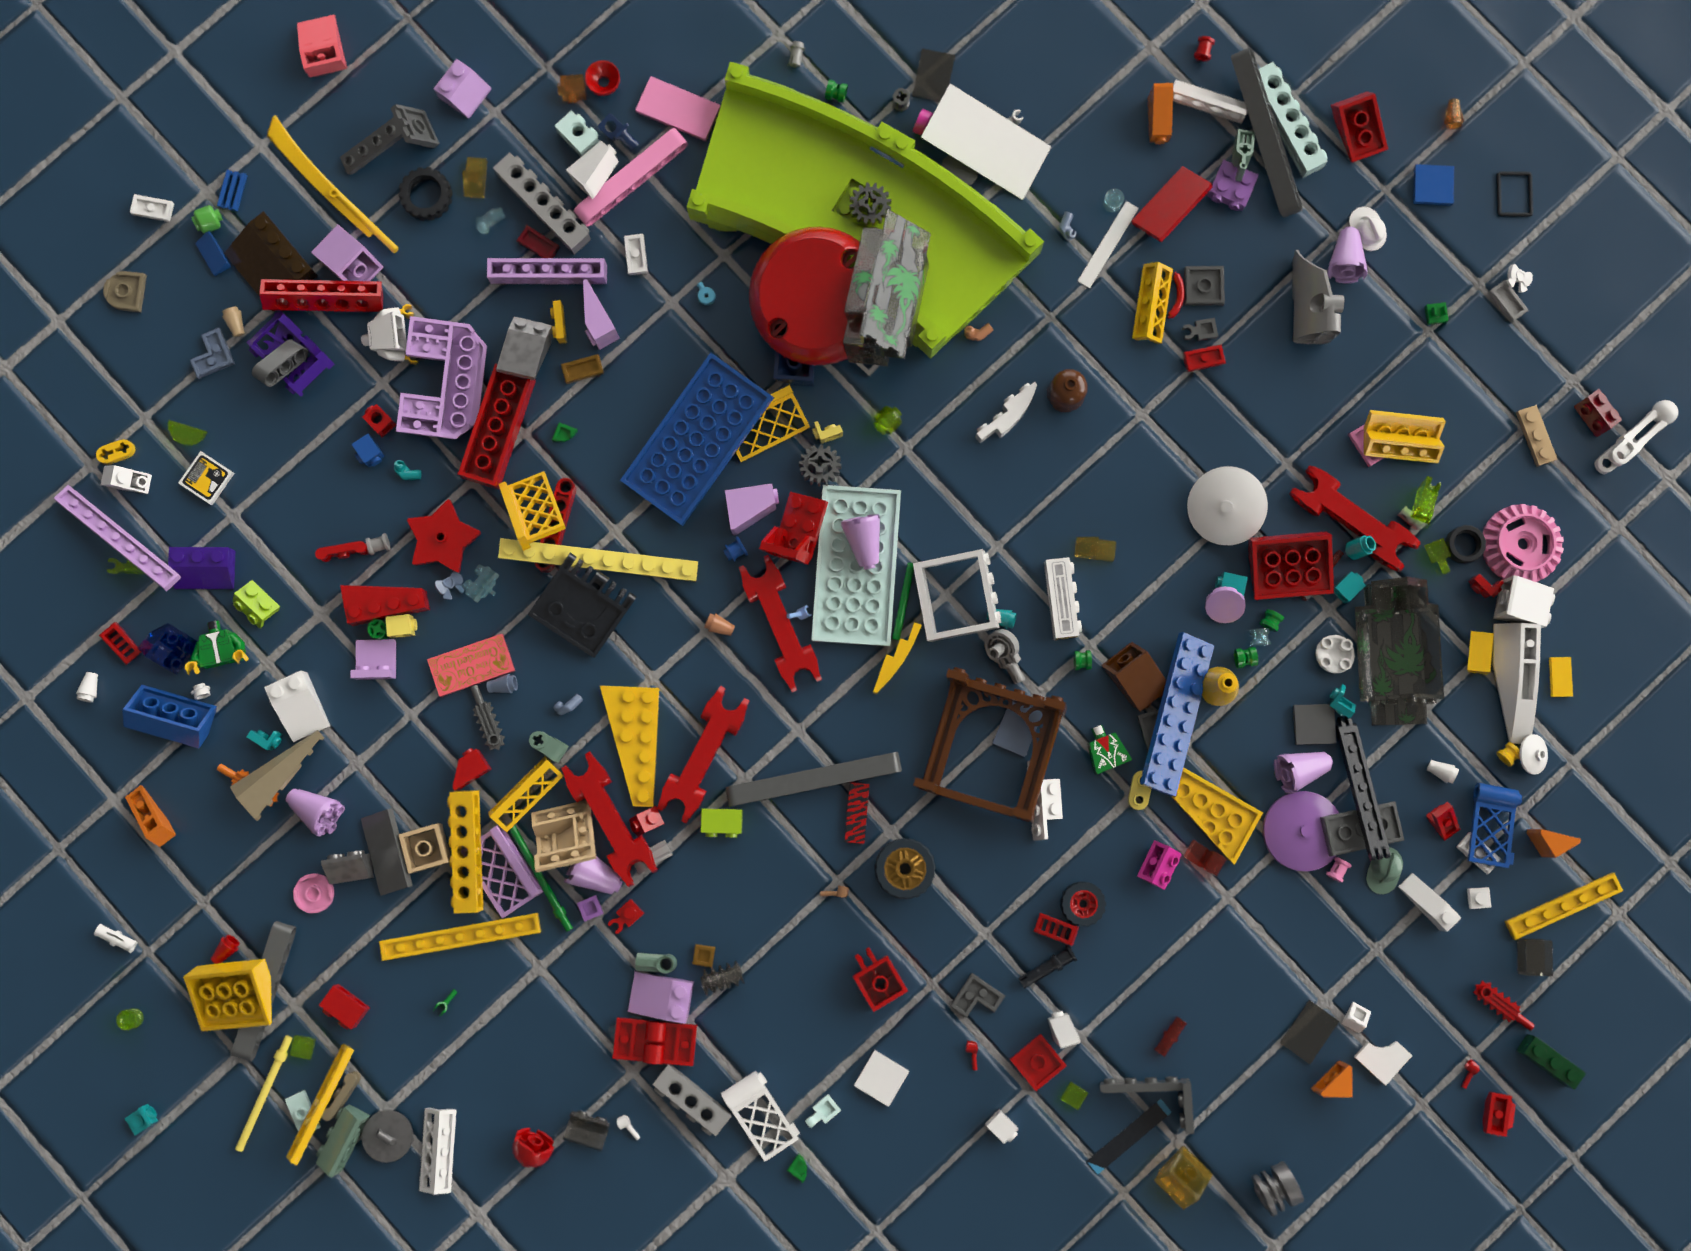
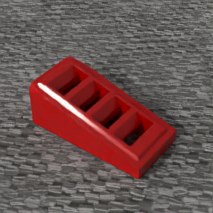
M114 622L99 635L126 665L142 653L140 648L117 622ZM116 630L118 634L110 639L108 636ZM122 636L123 640L115 645L114 642ZM127 642L129 645L120 651L119 648ZM131 648L135 650L128 657H125L124 654Z
M1040 913L1033 932L1073 946L1079 927ZM1045 919H1047L1048 923L1045 931L1041 929ZM1055 922L1056 925L1053 930V933L1051 934L1049 933V931L1052 926V923ZM1060 925H1063L1064 927L1061 936L1059 937L1057 936ZM1068 928L1072 929L1069 938L1065 939Z

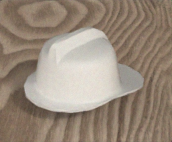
M1368 207L1355 209L1350 215V226L1359 230L1362 246L1365 250H1378L1386 241L1385 224L1373 209Z

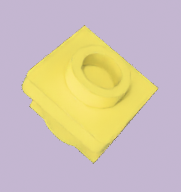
M818 421L814 422L815 428L812 431L815 439H819L821 444L843 436L840 425L832 424L825 427L824 431H821Z

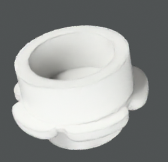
M205 683L195 685L193 687L194 690L191 691V695H194L195 700L204 699L211 695L209 691L210 686H206Z

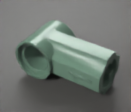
M638 952L635 966L636 970L667 974L676 968L677 959L671 954ZM666 958L671 961L670 969L663 967V959Z

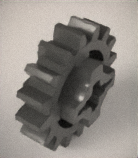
M867 182L865 188L859 185V192L853 190L855 197H850V202L853 204L849 205V209L854 210L852 217L858 216V223L864 220V226L868 222H871V225L874 226L875 221L881 224L882 217L888 218L887 212H891V207L888 206L891 204V199H887L889 192L883 193V186L878 189L877 183L870 187ZM869 198H870V202H872V205H873V206H872V211H871V209H870V207H869V204H868Z
M820 444L819 448L812 445V451L806 449V455L801 454L802 461H799L800 474L804 475L805 481L810 479V485L817 482L818 487H820L821 482H824L827 486L828 480L835 482L834 475H840L839 470L842 469L841 458L837 456L836 450L831 452L830 446L824 449L823 444Z

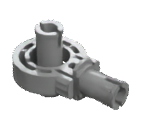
M995 630L986 638V653L990 659L999 664L1000 668L1007 669L1014 684L1020 683L1025 680V677L1017 664L1021 660L1018 654V640L1008 630Z

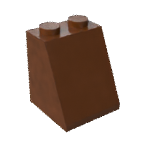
M1129 643L1101 665L1132 707L1138 711L1147 709L1154 700L1163 696L1166 684L1165 677L1149 653L1135 643Z

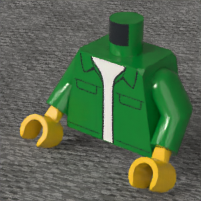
M218 620L208 622L209 633L199 636V641L196 642L190 662L185 664V670L188 675H190V671L193 669L195 674H199V665L200 668L210 669L235 662L240 664L239 661H243V659L248 661L245 642L236 633L227 629L221 630Z

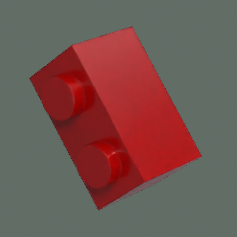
M340 984L333 985L319 1004L323 1008L322 1012L329 1017L334 1016L339 1020L338 1024L345 1029L356 1028L370 1009L368 1005Z

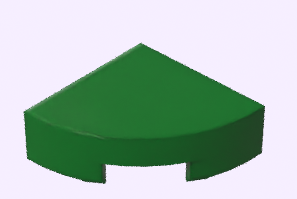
M559 422L552 441L566 442L572 439L578 430Z
M798 1153L787 1171L803 1183L807 1175V1165L803 1156Z

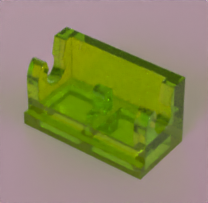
M1427 476L1418 487L1410 516L1428 525L1433 517L1438 491L1441 488V482L1437 483L1436 486L1430 485L1432 481L1430 476Z

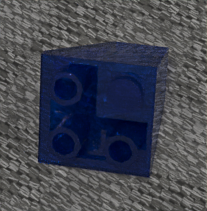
M167 623L151 631L138 649L145 657L177 675L192 656L197 640Z

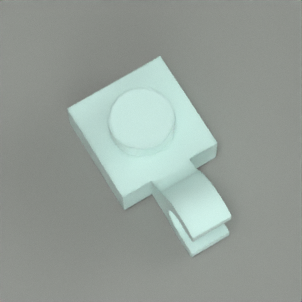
M827 1094L813 1106L816 1112L805 1121L810 1128L821 1119L826 1124L841 1109Z

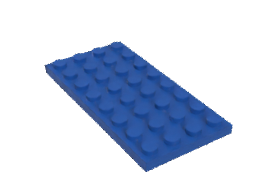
M710 352L620 481L684 526L774 397Z

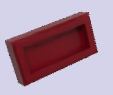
M528 225L517 239V243L541 258H553L560 248L558 244Z

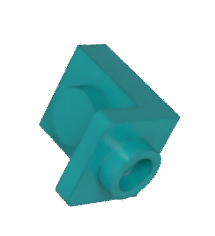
M250 730L247 738L264 749L272 751L273 748L276 749L281 743L282 733L273 731L269 737L262 730H258V732Z
M149 1104L141 1106L125 1118L134 1135H138L158 1122L156 1118L157 1113Z

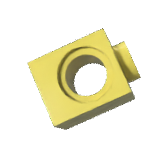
M405 614L385 617L387 637L415 636L417 620L412 615Z

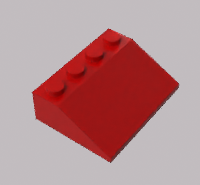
M1327 531L1252 537L1248 539L1254 600L1334 593L1332 535Z

